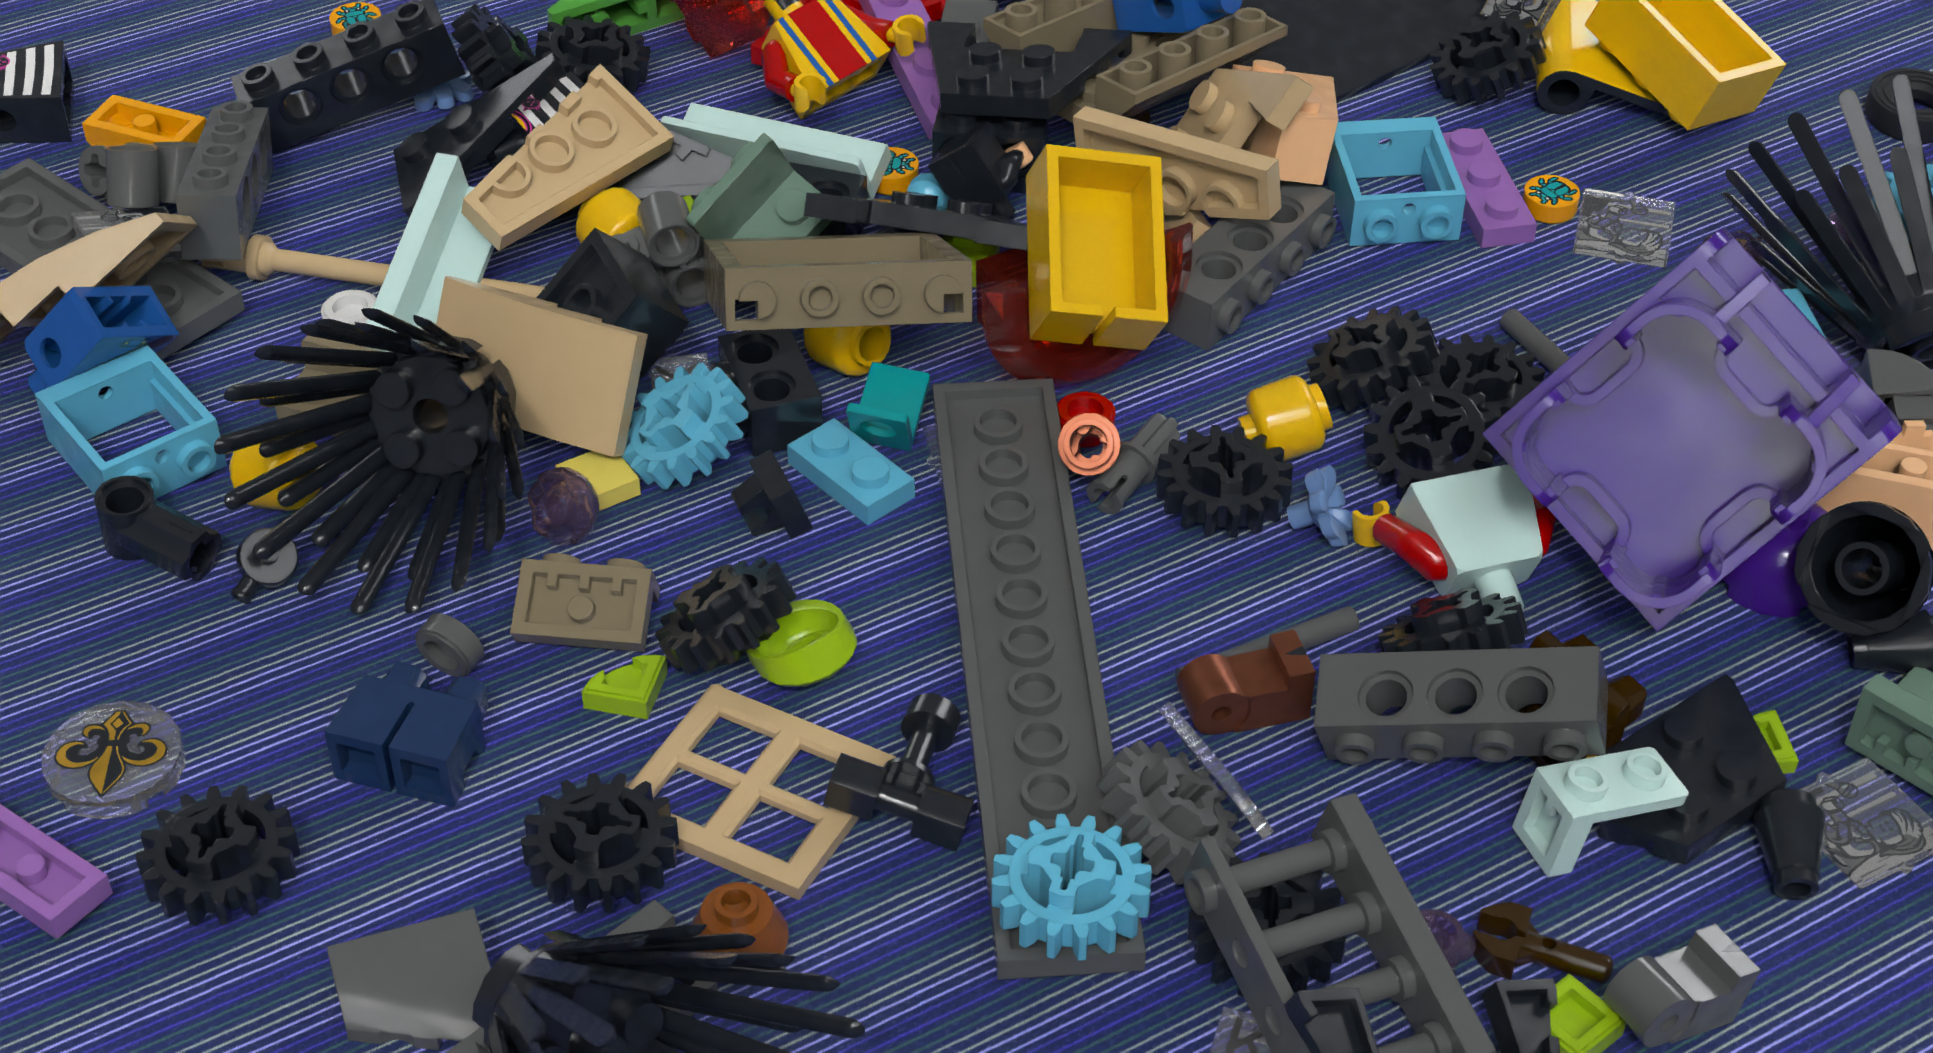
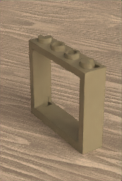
M935 233L703 240L705 298L726 331L972 322V260ZM735 300H739V302L755 301L756 319H737L735 317Z

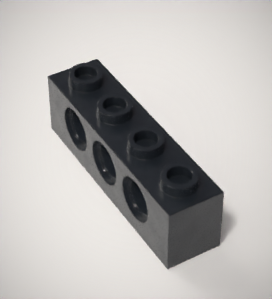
M419 0L405 2L394 11L370 21L356 22L348 26L343 32L321 41L302 44L293 52L267 63L253 64L242 73L230 78L237 101L249 102L253 107L269 108L272 153L466 73L435 1ZM404 48L400 52L390 54L396 49ZM353 69L349 73L340 74L344 70ZM296 90H303L297 94H290Z

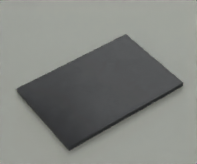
M1243 0L1239 9L1247 7L1263 10L1268 17L1288 25L1287 36L1243 66L1252 67L1254 60H1267L1283 65L1286 68L1285 71L1333 77L1336 103H1339L1430 60L1431 52L1441 50L1438 40L1454 36V26L1459 25L1466 28L1471 25V18L1476 15L1481 21L1489 18L1490 15L1482 13L1489 0ZM1227 14L1207 24H1212L1232 14Z

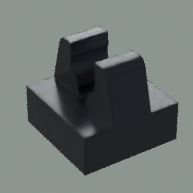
M771 449L751 459L749 463L754 474L735 488L731 496L752 535L758 536L785 528L790 539H793L812 529L813 526Z

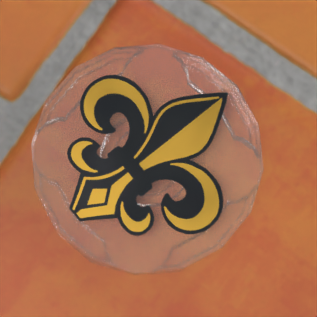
M131 701L95 705L70 717L51 734L41 753L42 775L47 790L53 799L55 797L63 802L65 810L77 816L97 819L132 815L149 807L147 799L157 795L161 790H163L165 796L177 785L186 765L185 745L181 731L171 716L149 703Z

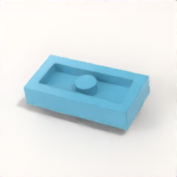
M835 418L787 445L788 464L866 525H870L915 498V479Z

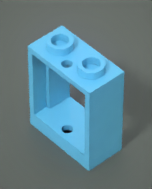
M1436 117L1338 122L1325 176L1330 190L1335 192L1334 202L1349 246L1459 240L1466 192ZM1389 138L1386 144H1379L1381 139ZM1421 175L1427 192L1361 195L1356 178ZM1410 203L1414 204L1413 206H1405L1406 204Z
M148 345L34 393L49 442L94 495L100 485L111 478L137 476L151 484L156 499L227 466L225 454H217L214 451V443L220 437L216 418ZM109 386L106 393L99 395V391L103 387ZM156 409L176 430L107 462L102 459L87 441Z

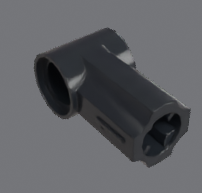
M119 476L102 483L96 490L94 502L106 552L112 557L120 560H138L143 558L185 581L192 578L199 582L213 570L216 557L222 549L220 533L155 500L152 486L145 479L137 476Z

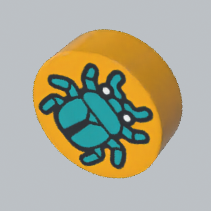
M352 2L337 7L329 16L332 36L343 32L348 26L356 22L370 21L380 17V9L373 4L365 2Z
M889 147L892 158L877 193L892 195V191H907L911 181L919 175V161L915 154L903 148Z
M1540 175L1531 178L1525 184L1523 200L1535 220L1548 224H1558L1572 219L1577 213L1580 190L1569 179L1557 175Z

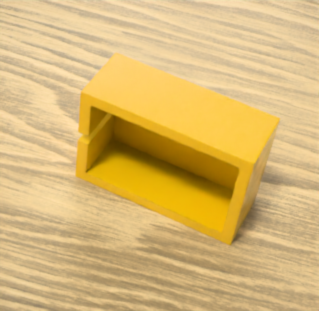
M1599 0L1584 24L1599 39L1601 47L1614 55L1633 74L1635 82L1648 90L1667 109L1671 119L1684 126L1687 131L1754 112L1786 66V63L1722 0Z
M1046 144L1026 175L1030 339L1082 344L1089 334H1093L1094 346L1145 350L1168 323L1161 157Z

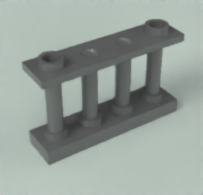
M1356 792L1329 801L1311 834L1313 839L1311 842L1229 867L1214 836L1199 841L1183 875L1187 900L1196 914L1204 916L1272 1053H1311L1287 1015L1284 1004L1294 995V992L1276 958L1352 933H1356L1366 939L1380 968L1316 990L1359 988L1364 1006L1387 998H1391L1399 1003L1415 1034L1377 1047L1379 1053L1496 1052ZM1321 869L1325 873L1332 875L1346 904L1266 930H1261L1244 896L1245 893Z

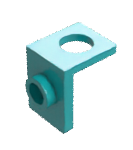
M872 362L860 404L848 403L846 414L850 430L867 443L911 452L930 384V374Z

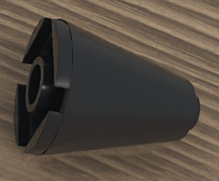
M1858 501L1836 507L1811 523L1798 544L1794 572L1797 585L1801 586L1802 592L1809 604L1807 606L1816 618L1839 632L1862 636L1877 635L1901 627L1921 610L1928 599L1933 585V553L1924 532L1904 512L1879 502Z

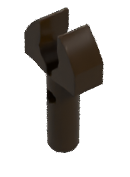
M1505 902L1480 910L1477 930H1473L1469 950L1488 973L1511 980L1517 966L1532 962L1600 984L1606 983L1613 972V960L1609 955L1539 934L1530 923L1533 908L1514 902ZM1493 935L1503 936L1507 938V940L1498 939Z

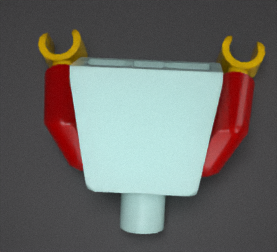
M1509 464L1411 483L1395 511L1396 516L1390 514V506L1384 500L1373 504V516L1363 515L1358 510L1352 511L1353 539L1356 543L1365 547L1383 545L1426 580H1431L1440 595L1452 594L1461 589H1478L1481 599L1494 593H1500L1501 598L1515 596L1516 602H1521L1522 609H1524V603L1517 584L1526 581L1542 557L1548 553L1556 522V517L1535 498Z

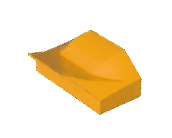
M112 95L82 123L86 142L91 146H119L132 142L146 144L156 142L198 143L207 120L203 116Z

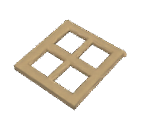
M711 684L627 788L633 790L637 785L647 781L652 785L654 798L674 772L681 768L732 789L704 827L671 813V817L677 818L679 845L676 848L800 900L860 817L831 807L827 808L776 787L773 784L800 749L835 764L841 753L881 767L887 761L896 758V756L723 688L720 684ZM719 717L773 738L746 773L691 752ZM760 801L816 824L788 862L732 839Z

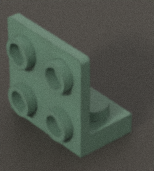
M765 133L761 134L755 142H749L739 149L732 159L731 168L716 185L708 186L699 193L692 204L691 212L686 217V221L697 231L702 240L819 236L832 220L804 216L807 192H820L792 168L774 140Z
M1914 667L1898 684L1877 673L1862 689L1845 745L1932 796L1933 672L1925 668Z

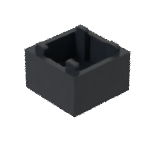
M597 228L590 232L537 296V299L557 303L558 308L601 318L602 323L648 334L639 381L670 344L677 340L689 323L646 255Z

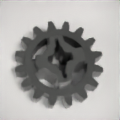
M1137 740L1130 748L1125 746L1103 768L1105 774L1097 781V787L1107 795L1099 802V807L1101 810L1115 816L1117 821L1111 827L1117 825L1122 828V839L1126 844L1139 843L1142 846V853L1149 858L1152 873L1158 875L1164 868H1167L1174 882L1182 885L1184 883L1183 875L1199 841L1211 836L1215 837L1228 864L1230 863V858L1236 857L1233 850L1241 843V837L1231 828L1239 821L1236 814L1223 809L1221 802L1228 796L1224 791L1218 790L1217 786L1209 778L1208 771L1200 769L1195 772L1189 767L1187 754L1181 751L1176 757H1170L1164 743L1157 741L1149 749L1142 740Z

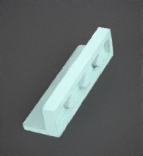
M696 103L690 104L683 120L663 116L660 121L666 129L705 144L711 149L732 158L745 144L755 142L761 134L765 133L774 140L788 162L867 176V198H874L892 158L888 145L884 143Z
M436 153L373 306L374 309L382 310L418 328L420 327L414 322L413 315L423 317L436 324L445 276H452L480 284L494 250V246L461 213L463 198L475 187L468 185L458 156ZM370 319L367 320L366 324H371L385 329H389ZM370 348V349H374V350H378V351L390 352V351H385V350Z

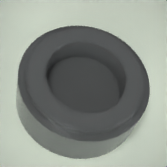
M432 614L415 634L417 647L424 658L438 670L454 677L468 676L484 656V648L477 636L462 622L446 614Z

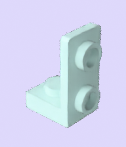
M1652 747L1537 767L1512 828L1547 877L1572 872L1593 823L1682 806L1689 792L1657 750Z

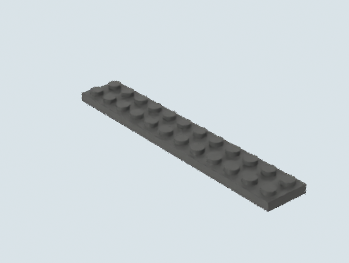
M1053 378L933 384V411L997 980L1144 971L1146 949L1141 918H1138V932L1133 939L1116 932L1115 952L1108 954L1096 943L1088 945L1086 960L1078 961L1072 947L1062 946L1058 955L1052 959L1046 956V942L1038 939L1034 944L1026 948L1020 946L1019 926L1003 930L999 925L1000 908L992 907L991 878H993V859L995 854H1006V838L1010 834L1027 840L1028 822L1036 820L1046 830L1055 828L1057 814H1065L1070 826L1080 827L1082 821L1088 815L1094 816L1096 822L1095 830L1101 833L1107 831L1117 821L1114 815L1100 809L1099 802L1107 794L1097 787V781L1105 774L1103 768L1114 758L1068 469L1058 452V438L1061 425ZM1122 839L1121 846L1127 845Z

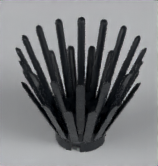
M1898 74L1893 78L1892 90L1904 147L1896 146L1891 150L1890 162L1909 238L1858 96L1852 89L1841 91L1838 99L1876 206L1872 198L1869 197L1854 166L1844 165L1841 167L1839 178L1842 184L1840 183L1810 125L1801 113H1792L1788 118V125L1861 260L1858 261L1814 196L1805 189L1796 190L1766 147L1758 141H1752L1748 146L1750 155L1856 298L1855 300L1739 172L1727 169L1725 174L1729 182L1762 217L1766 227L1734 195L1726 192L1721 193V195L1775 250L1773 251L1762 241L1751 240L1753 248L1765 258L1756 259L1762 266L1790 289L1799 288L1809 305L1865 351L1867 349H1880L1902 353L1918 360L1933 372V196L1910 82L1906 75Z
M363 308L361 311L366 318L389 329L355 322V325L334 319H322L314 324L303 325L299 328L308 336L390 352L266 345L257 349L254 352V356L261 360L283 361L293 364L375 368L377 370L235 384L226 390L224 399L231 402L259 399L261 406L275 407L354 395L360 396L222 435L215 441L214 451L217 454H228L260 444V455L264 458H270L348 430L230 490L224 497L226 507L230 510H235L300 477L281 489L277 495L280 505L289 507L343 474L254 544V554L260 559H267L359 487L313 532L311 539L314 545L318 547H325L336 537L337 539L298 583L297 589L303 595H313L402 492L358 560L357 569L360 572L369 573L351 603L350 610L354 614H363L369 610L439 487L407 572V576L412 581L404 607L406 613H413L423 604L467 476L451 579V587L454 592H458L467 581L485 472L483 534L485 550L491 553L495 542H499L503 537L506 528L505 459L513 494L517 499L521 500L524 481L515 443L518 447L525 449V441L515 414L516 390L510 373L500 359L492 364L485 355L477 351L483 345L470 338L452 336L432 321L417 315H413V319L420 328L382 310Z
M707 924L683 925L587 939L580 935L560 930L544 932L543 934L554 942L543 944L534 951H531L522 943H518L500 957L484 977L473 1003L472 1020L484 1029L485 1046L475 1042L479 1053H681L673 1048L685 1053H791L661 1006L788 1033H795L806 1029L844 1038H859L865 1034V1028L859 1021L849 1017L675 983L674 978L817 992L833 991L840 986L836 979L827 975L788 972L783 966H787L795 959V956L779 953L696 952L742 949L756 941L755 937L743 933L699 935L705 930Z

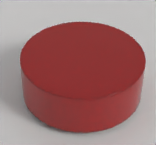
M1088 391L1075 392L1063 397L1057 403L1061 430L1071 418L1084 413L1102 415L1115 426L1116 410L1113 403L1098 393ZM1089 436L1081 442L1080 447H1094L1103 443L1100 442V438Z

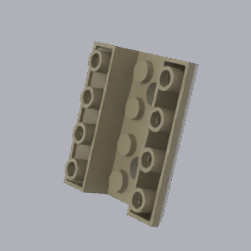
M1026 0L1011 3L1004 10L983 18V29L990 42L999 44L1002 49L1023 50L1030 45L1045 44L1052 46L1055 51L1072 52L1075 50L1084 28L1118 30L1112 0ZM1247 7L1238 9L1234 14L1212 24L1202 25L1188 32H1132V53L1126 58H1120L1117 54L1109 61V70L1087 78L1085 80V91L1060 110L1057 115L1073 123V116L1084 106L1130 118L1197 87L1202 81L1208 80L1216 68L1232 69L1233 64L1245 65L1287 36L1288 25L1268 17L1261 9Z

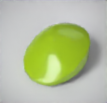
M804 599L790 602L789 604L793 609L791 614L776 619L780 628L768 640L761 641L759 647L746 651L751 664L761 677L784 687H806L830 679L843 669L853 656L857 640L853 627L840 608L823 600Z

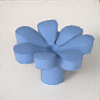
M465 70L466 74L409 98H415V109L421 112L429 111L435 101L439 109H449L455 106L454 97L459 101L468 102L474 97L471 87L473 81L471 80L470 72Z
M1331 465L1321 469L1316 468L1305 475V484L1309 492L1308 500L1288 506V520L1294 530L1316 524L1332 547L1347 546L1348 537L1346 532L1353 531L1352 513L1346 509H1341L1345 505L1346 500L1340 485H1336V472Z

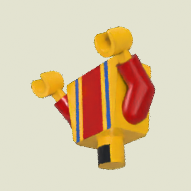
M765 0L763 5L776 22L771 26L762 44L761 58L764 85L769 91L789 100L794 111L802 120L875 77L891 51L889 47L895 46L897 53L901 56L911 55L914 52V40L921 43L927 40L924 21L921 17L913 14L900 16L895 21L877 18L840 0H812L805 5L800 0Z

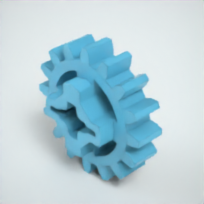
M698 363L691 375L683 366L677 367L673 380L666 382L659 376L655 379V388L648 394L639 393L636 397L641 407L638 411L632 412L631 428H629L625 453L621 457L648 485L655 481L662 489H668L676 478L683 487L688 486L694 472L700 470L705 476H708L712 473L711 463L717 458L727 460L731 454L725 447L728 441L742 439L744 433L736 423L748 418V411L741 404L746 398L719 367L710 371L704 363Z
M1057 814L1055 828L1047 830L1036 820L1028 822V839L1010 834L1006 838V854H995L993 859L991 904L992 907L1000 908L999 925L1003 930L1019 926V945L1024 948L1034 944L1038 939L1046 942V956L1052 959L1058 955L1062 946L1072 947L1078 961L1086 960L1088 945L1096 943L1108 954L1115 952L1116 932L1133 939L1138 932V918L1148 917L1152 870L1151 865L1141 863L1142 846L1139 843L1121 846L1122 828L1115 825L1104 833L1095 830V817L1090 815L1082 821L1080 827L1070 826L1065 814Z

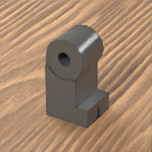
M1716 924L1695 931L1688 946L1656 958L1647 955L1630 962L1611 980L1603 997L1604 1002L1609 1008L1622 1017L1630 1026L1635 1036L1645 1046L1650 1048L1668 1042L1673 1044L1732 1023L1761 969Z

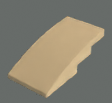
M155 212L95 231L37 258L0 282V343L17 327L37 326L72 287L133 286L198 224L191 216Z
M445 276L436 325L452 336L475 340L483 345L477 351L485 355L492 364L500 359L505 365L516 390L515 414L521 429L608 456L624 455L648 334L602 323L601 318L558 308L557 303L452 276Z

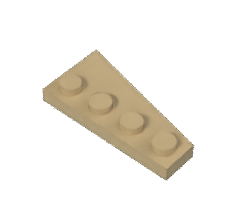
M599 64L589 74L587 83L577 93L572 91L559 104L556 114L544 125L539 123L526 136L525 144L513 156L507 155L463 198L461 213L500 251L671 151L674 135Z
M1084 106L1073 116L1077 148L1161 157L1163 209L1165 215L1184 216L1189 210H1203L1209 217L1270 220L1281 209L1279 159Z

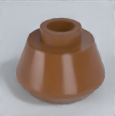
M745 882L727 883L712 890L703 900L691 925L707 924L705 930L699 935L743 933L756 938L752 945L742 949L696 952L784 954L789 939L787 922L768 894L758 886Z

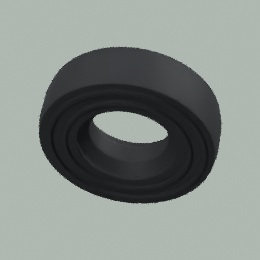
M1900 68L1878 75L1869 88L1865 102V113L1870 123L1884 134L1902 140L1892 90V81L1896 75L1904 74L1909 79L1913 101L1931 108L1929 110L1915 109L1922 143H1933V72L1914 68Z

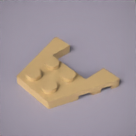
M1216 68L1208 80L1202 81L1195 88L1190 97L1189 108L1177 126H1172L1169 129L1240 149L1262 117L1277 128L1285 131L1314 88L1294 74ZM1189 210L1184 216L1165 215L1164 212L1165 257L1169 263L1212 227L1200 210Z

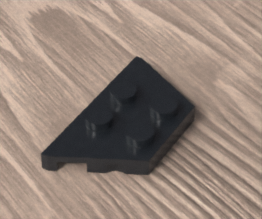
M1726 674L1722 675L1606 751L1607 755L1644 747L1656 749L1686 787L1689 794L1682 806L1597 822L1595 824L1600 825L1598 837L1625 846H1641L1649 850L1653 855L1686 865L1751 821L1754 814L1759 810L1758 803L1764 795L1772 791L1785 789L1787 779L1731 677Z

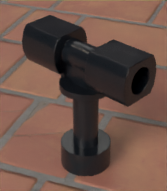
M924 693L915 696L910 701L901 722L902 734L908 741L903 756L893 758L881 767L841 753L829 780L823 805L870 821L874 810L878 809L912 821L911 836L957 851L974 799L935 786V778L928 769L933 753L946 750L954 740L961 721L960 712L950 700L938 694Z

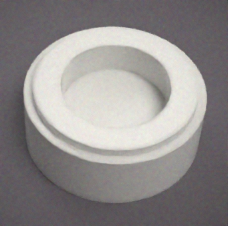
M346 290L336 293L322 305V319H334L355 325V322L367 323L368 318L362 314L361 309L373 308L376 297L362 290Z

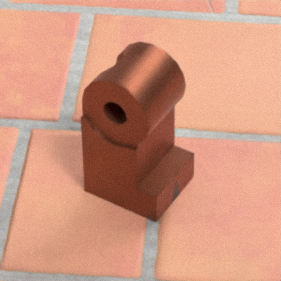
M1294 629L1271 634L1269 636L1268 648L1228 657L1219 654H1206L1197 657L1183 667L1178 674L1176 682L1192 722L1200 732L1209 735L1232 731L1237 733L1310 718L1316 671Z

